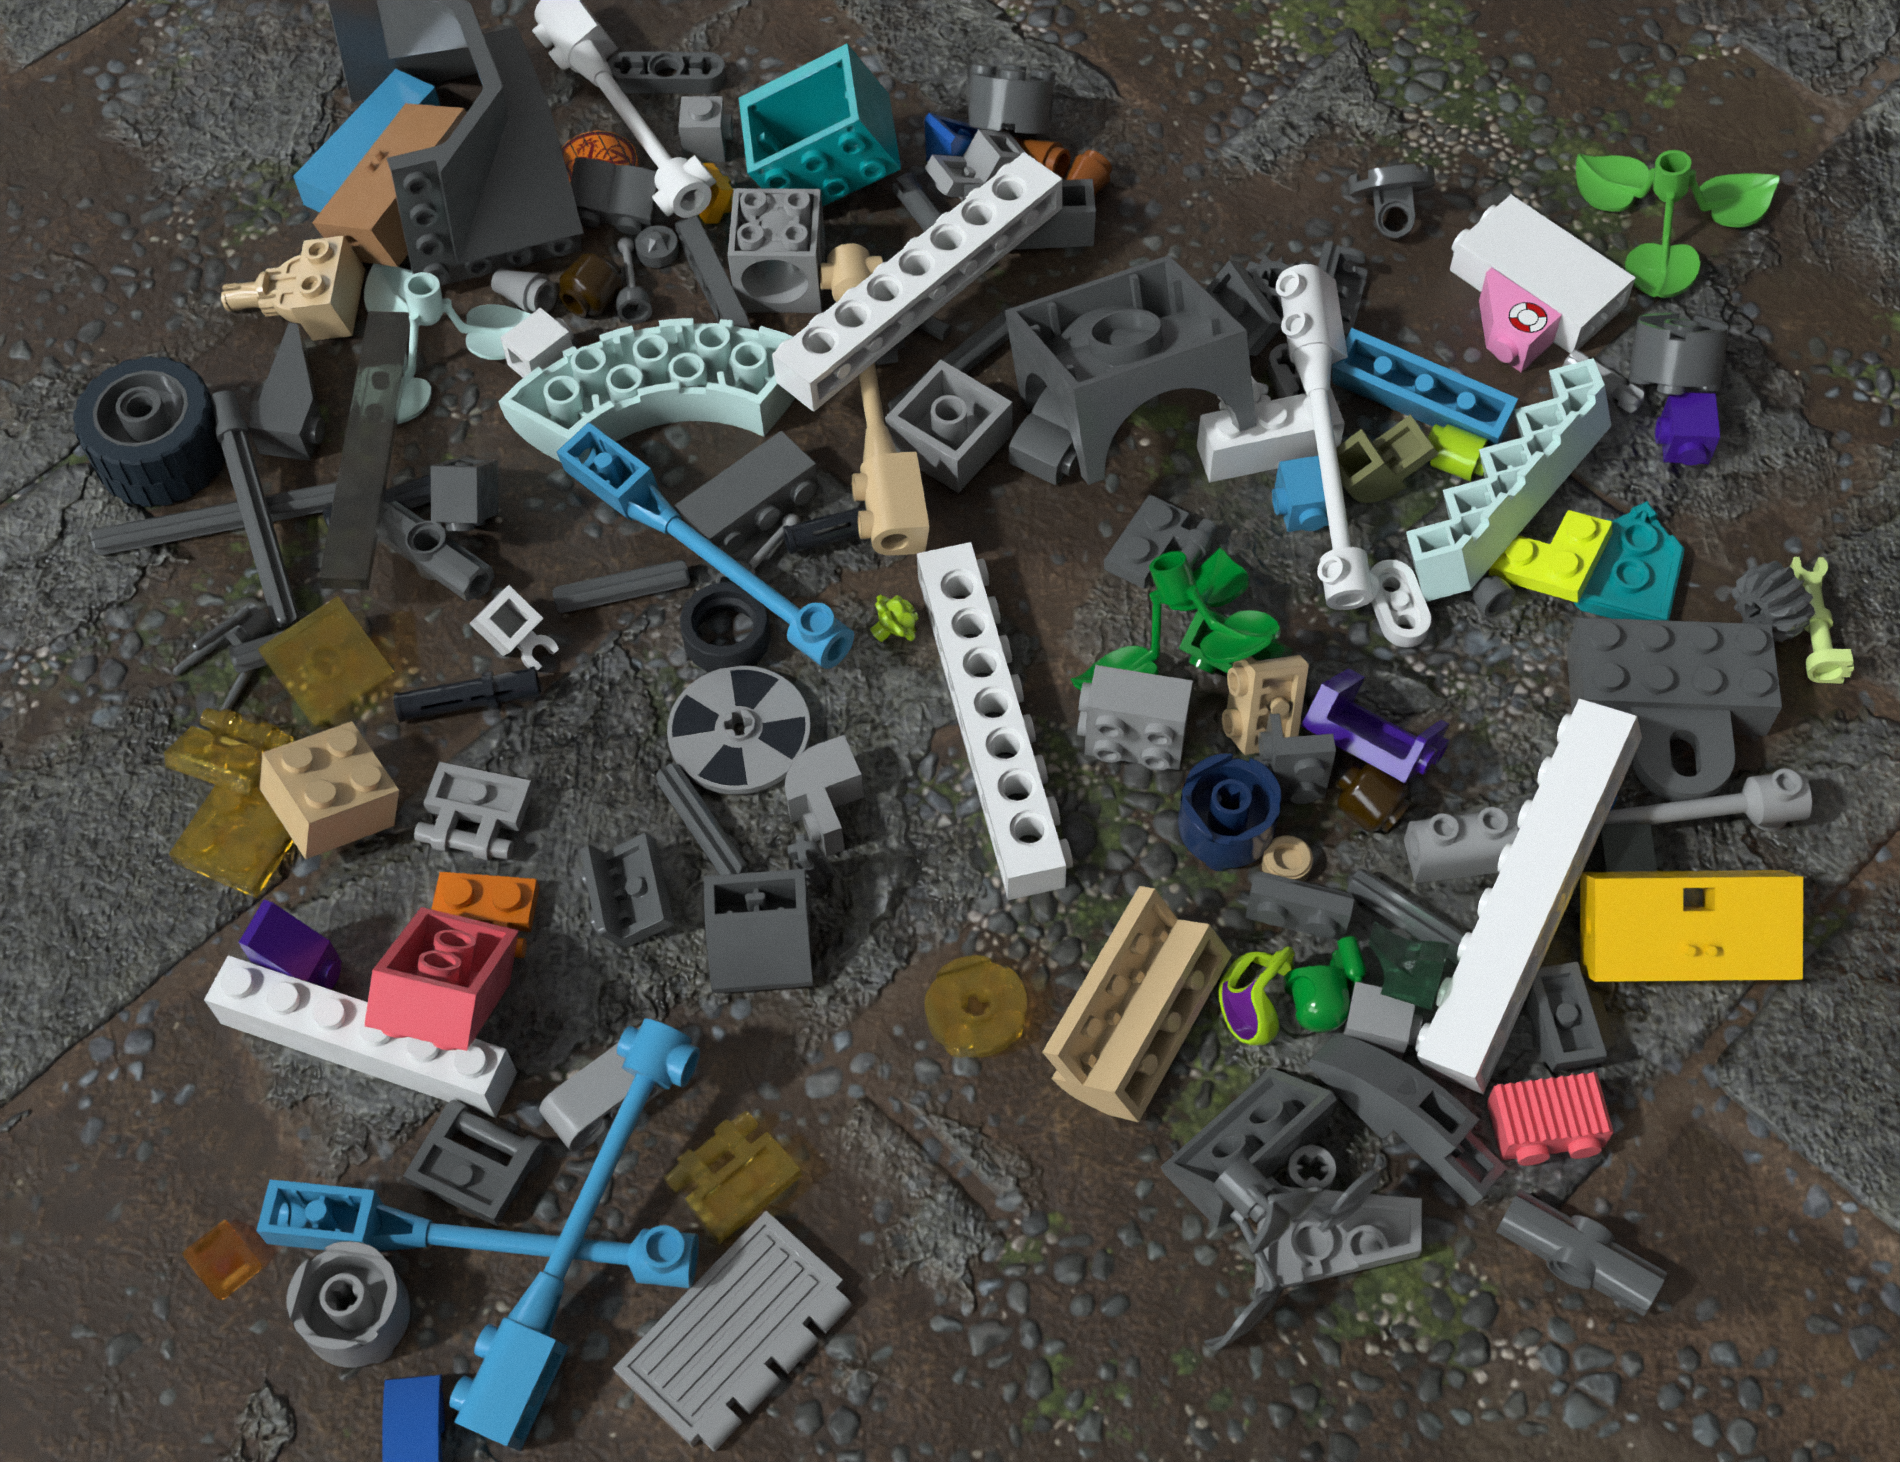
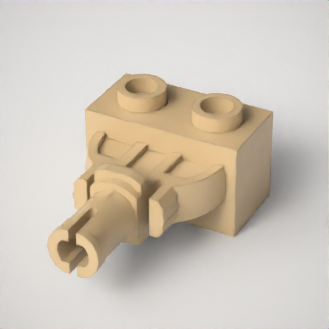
M344 235L305 240L301 255L289 259L278 268L266 269L265 272L259 274L256 281L224 284L221 300L228 312L260 308L265 317L281 315L289 322L300 323L312 341L353 336L365 268Z

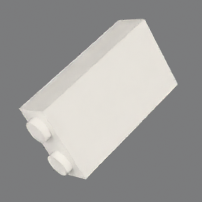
M1512 194L1498 206H1490L1482 215L1479 223L1471 230L1466 228L1461 231L1452 245L1454 254L1450 271L1480 292L1482 291L1486 272L1492 267L1561 313L1562 316L1554 343L1569 353L1573 350H1579L1626 307L1636 278Z

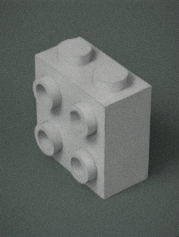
M1095 665L1092 683L1083 682L1078 708V711L1081 712L1077 735L1085 736L1084 755L1095 756L1097 759L1109 763L1118 761L1138 763L1152 770H1165L1167 768L1179 770L1187 729L1193 681Z

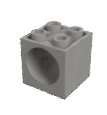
M734 188L728 262L732 288L744 312L822 313L823 290H821L819 281V264L825 263L826 242L821 190Z

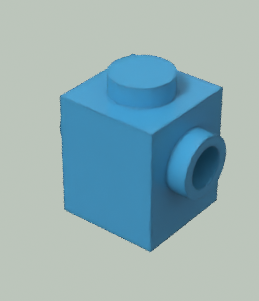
M1319 456L1280 461L1278 464L1275 488L1272 490V502L1275 514L1277 516L1283 515L1287 532L1298 530L1315 531L1324 526H1329Z

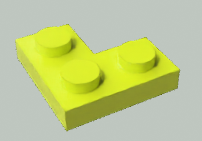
M1568 510L1551 544L1517 535L1489 568V576H1499L1509 584L1578 603L1612 535V521Z

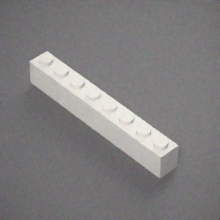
M1579 699L1572 715L1567 713L1563 717L1558 728L1557 741L1559 744L1553 757L1547 756L1539 769L1537 778L1539 788L1533 801L1526 800L1521 808L1518 817V828L1520 829L1514 843H1507L1501 852L1498 861V872L1500 873L1493 889L1486 888L1480 898L1477 914L1480 917L1473 933L1467 932L1460 942L1457 952L1459 964L1452 978L1446 977L1439 988L1436 1004L1439 1008L1432 1023H1425L1418 1034L1415 1049L1418 1052L1417 1057L1426 1072L1484 1094L1642 739L1637 716Z

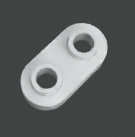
M1384 560L1373 566L1371 572L1378 577L1379 591L1371 604L1384 636L1388 641L1400 647L1419 645L1428 635L1431 614L1414 572L1408 565L1397 560ZM1384 587H1392L1396 591L1388 592ZM1398 625H1408L1411 629H1403Z

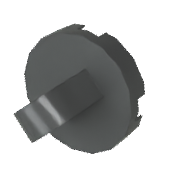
M1416 164L1375 168L1368 170L1369 179L1360 181V175H1351L1348 178L1349 195L1353 198H1373L1378 232L1384 238L1396 241L1409 235L1414 227L1413 193L1432 188L1436 185L1435 171L1432 165L1423 166L1422 173H1416ZM1393 208L1403 210L1408 217L1406 227L1398 232L1386 229L1382 221L1384 214Z

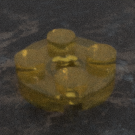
M971 955L955 959L939 970L936 974V979L931 984L930 989L927 990L925 996L927 1025L934 1038L954 1057L962 1058L968 1056L979 1058L999 1053L1009 1047L1011 1043L1016 1042L1022 1035L1027 1015V996L1024 985L1012 969L1008 966L1005 969L999 964L991 963V958ZM977 996L980 1003L989 1002L990 1007L986 1008L981 1016L965 1013L963 1009L968 1007V998Z

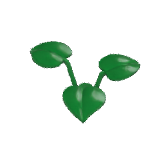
M1218 548L1193 574L1185 553L1180 551L1167 552L1155 558L1149 565L1157 590L1149 594L1153 604L1151 649L1148 651L1147 648L1142 646L1119 648L1099 659L1082 675L1071 678V681L1081 691L1083 682L1092 683L1095 665L1158 675L1157 665L1153 662L1160 656L1161 610L1163 603L1172 610H1199L1209 628L1213 630V632L1203 638L1200 648L1203 656L1215 663H1231L1252 656L1268 646L1272 640L1279 638L1281 629L1273 617L1264 612L1254 610L1236 612L1228 617L1223 624L1215 620L1208 607H1220L1232 602L1247 590L1250 583L1245 569L1234 562L1222 548Z

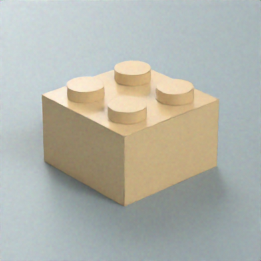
M352 721L262 753L260 790L305 860L394 826L399 789Z

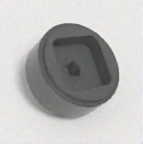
M660 225L650 226L643 229L636 237L635 247L638 259L648 267H665L673 263L678 257L679 246L677 236L668 227Z

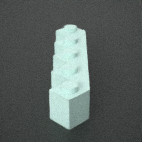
M1594 358L1549 370L1554 399L1514 409L1520 438L1479 449L1485 479L1443 490L1449 520L1406 531L1415 572L1426 602L1471 590L1609 430L1611 421L1605 384Z

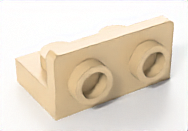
M1301 655L1256 661L1250 656L1233 662L1232 668L1228 670L1229 697L1227 709L1222 714V726L1226 736L1232 739L1244 755L1259 753L1258 735L1259 732L1266 731L1269 714H1280L1283 737L1298 736L1309 664Z

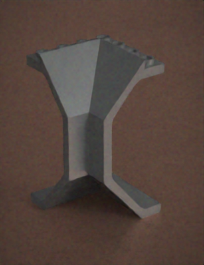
M327 0L351 103L367 99L395 69L428 84L478 73L483 86L482 92L446 142L438 146L387 158L412 274L420 272L433 274L438 278L440 286L494 273L500 268L520 267L582 251L580 234L584 233L551 109L517 26L497 25L481 29L471 3L465 0Z

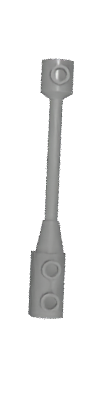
M1779 769L1774 774L1748 777L1742 793L1610 810L1604 824L1654 825L1745 813L1755 826L1764 831L1773 832L1782 829L1787 822L1808 819L1812 809V796L1808 780L1801 771ZM1488 807L1479 813L1456 816L1442 813L1433 816L1431 819L1410 821L1404 837V843L1414 883L1498 873V861L1503 848L1507 843L1513 844L1519 832L1518 817L1520 812Z

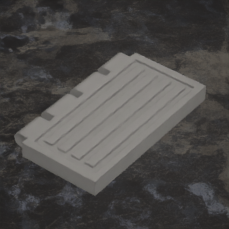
M765 1211L613 1369L688 1444L694 1447L701 1439L715 1452L742 1424V1421L730 1407L736 1402L750 1415L781 1382L768 1367L774 1362L788 1374L818 1342L816 1336L806 1326L812 1322L822 1332L827 1333L852 1304L840 1292L844 1287L843 1279L771 1214Z

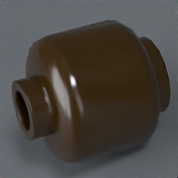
M584 253L560 276L559 288L561 291L559 297L564 306L578 317H599L617 300L619 292L623 289V282L620 277L621 270L617 263L606 255L599 256L594 253Z
M1354 762L1336 783L1343 790L1337 800L1338 808L1367 832H1374L1379 828L1387 832L1412 803L1406 798L1409 793L1407 782L1403 783L1369 763L1362 768Z

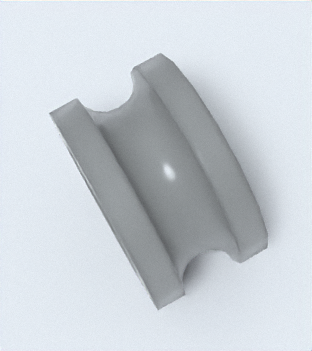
M1307 1145L1300 1147L1294 1151L1289 1159L1286 1171L1288 1186L1296 1188L1320 1186L1323 1190H1329L1335 1178V1161L1330 1153L1320 1146ZM1303 1163L1307 1167H1311L1315 1163L1321 1166L1319 1178L1323 1179L1319 1181L1317 1178L1311 1177L1305 1181L1300 1177L1303 1167L1299 1166V1164Z

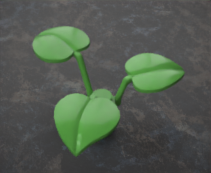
M1669 150L1661 153L1655 161V168L1650 170L1642 161L1627 156H1588L1578 154L1576 160V181L1583 198L1597 209L1609 212L1626 210L1632 205L1634 197H1646L1652 186L1658 198L1666 202L1662 245L1656 243L1641 244L1628 254L1625 261V271L1636 277L1633 286L1652 297L1658 296L1660 298L1674 297L1685 292L1693 285L1700 271L1699 255L1692 246L1686 244L1670 246L1674 202L1681 200L1687 194L1690 187L1700 210H1711L1712 219L1716 223L1736 228L1750 226L1760 221L1768 212L1779 184V175L1754 173L1722 175L1705 181L1699 187L1695 179L1696 171L1691 169V158L1685 152L1679 150Z

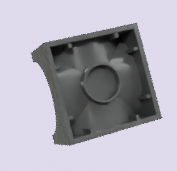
M1170 255L1005 310L1020 401L1027 410L1033 409L1043 393L1045 385L1048 386L1064 416L1076 450L1081 476L1088 485L1105 479L1107 452L1115 433L1124 420L1147 400L1164 392L1181 388H1196L1209 391L1222 398L1230 413L1232 424L1239 431L1257 426L1247 330Z

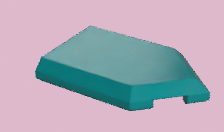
M1648 501L1633 507L1629 513L1614 520L1607 519L1612 521V535L1579 602H1574L1581 611L1611 619L1669 621L1685 548L1674 535L1670 536L1657 520L1658 514Z

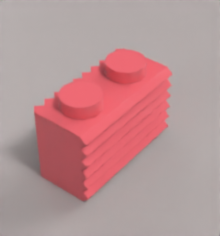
M1596 1072L1581 1073L1579 1075L1572 1074L1567 1077L1560 1076L1558 1078H1541L1536 1081H1520L1515 1084L1511 1082L1505 1085L1498 1084L1493 1087L1487 1100V1109L1489 1110L1492 1128L1497 1140V1148L1502 1161L1517 1159L1519 1165L1530 1166L1547 1161L1550 1158L1549 1154L1569 1152L1570 1157L1573 1159L1592 1157L1602 1151L1601 1147L1606 1146L1614 1132Z

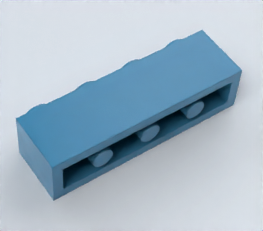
M395 69L293 176L303 205L320 213L405 103L440 106L435 86Z
M1351 328L1345 340L1348 357L1332 365L1333 384L1409 416L1411 414L1414 419L1432 427L1435 424L1443 427L1450 424L1488 439L1487 447L1502 442L1515 416L1514 409L1517 408L1518 398Z

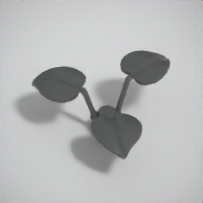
M1379 1154L1376 1155L1375 1163L1371 1170L1353 1182L1337 1202L1324 1207L1314 1205L1324 1191L1320 1186L1291 1192L1281 1186L1272 1176L1267 1179L1245 1156L1237 1159L1220 1175L1214 1183V1188L1235 1208L1230 1216L1240 1226L1250 1247L1249 1251L1255 1257L1263 1273L1264 1283L1258 1296L1246 1307L1225 1335L1204 1340L1211 1350H1219L1255 1328L1266 1317L1285 1288L1281 1283L1278 1284V1280L1263 1250L1280 1239L1288 1231L1291 1224L1299 1220L1306 1213L1323 1221L1318 1227L1322 1233L1333 1229L1348 1219L1365 1202L1385 1171V1160ZM1251 1217L1258 1223L1266 1217L1263 1226L1256 1236L1248 1218Z

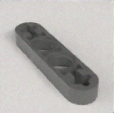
M693 216L676 222V232L683 252L718 324L720 319L733 320L734 326L751 329L748 318L698 217Z

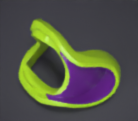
M1284 947L1283 950H1278L1274 955L1265 952L1245 953L1238 957L1221 977L1218 988L1221 1011L1227 1027L1239 1041L1248 1045L1261 1046L1270 1043L1279 1032V1018L1264 988L1277 973L1284 976L1287 972L1294 969L1293 960L1295 952L1292 947ZM1251 962L1267 967L1248 986L1236 989L1237 981Z

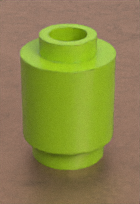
M1435 424L1428 439L1439 454L1430 460V466L1470 482L1476 474L1483 477L1484 472L1479 449L1488 446V439L1447 424L1445 427Z

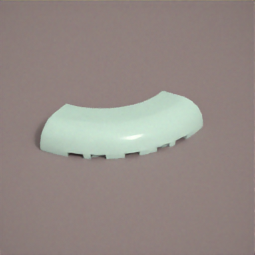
M693 318L660 320L658 327L644 328L636 331L633 330L632 326L619 328L599 335V342L579 349L573 346L564 350V357L544 370L540 367L534 369L498 402L506 420L522 438L559 462L561 461L556 451L588 422L615 442L646 428L682 421H707L734 425L765 437L795 399L793 395L776 383L772 354L777 350L778 346L783 341L793 338V336L760 326L759 331L736 327L733 320L720 319L719 324H694ZM591 448L581 453L579 456L581 463L587 460Z

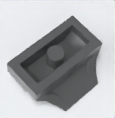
M1578 962L1540 967L1526 1000L1528 1013L1542 1058L1552 1072L1604 1062L1607 1058L1606 1052L1617 1046L1602 995L1584 983Z

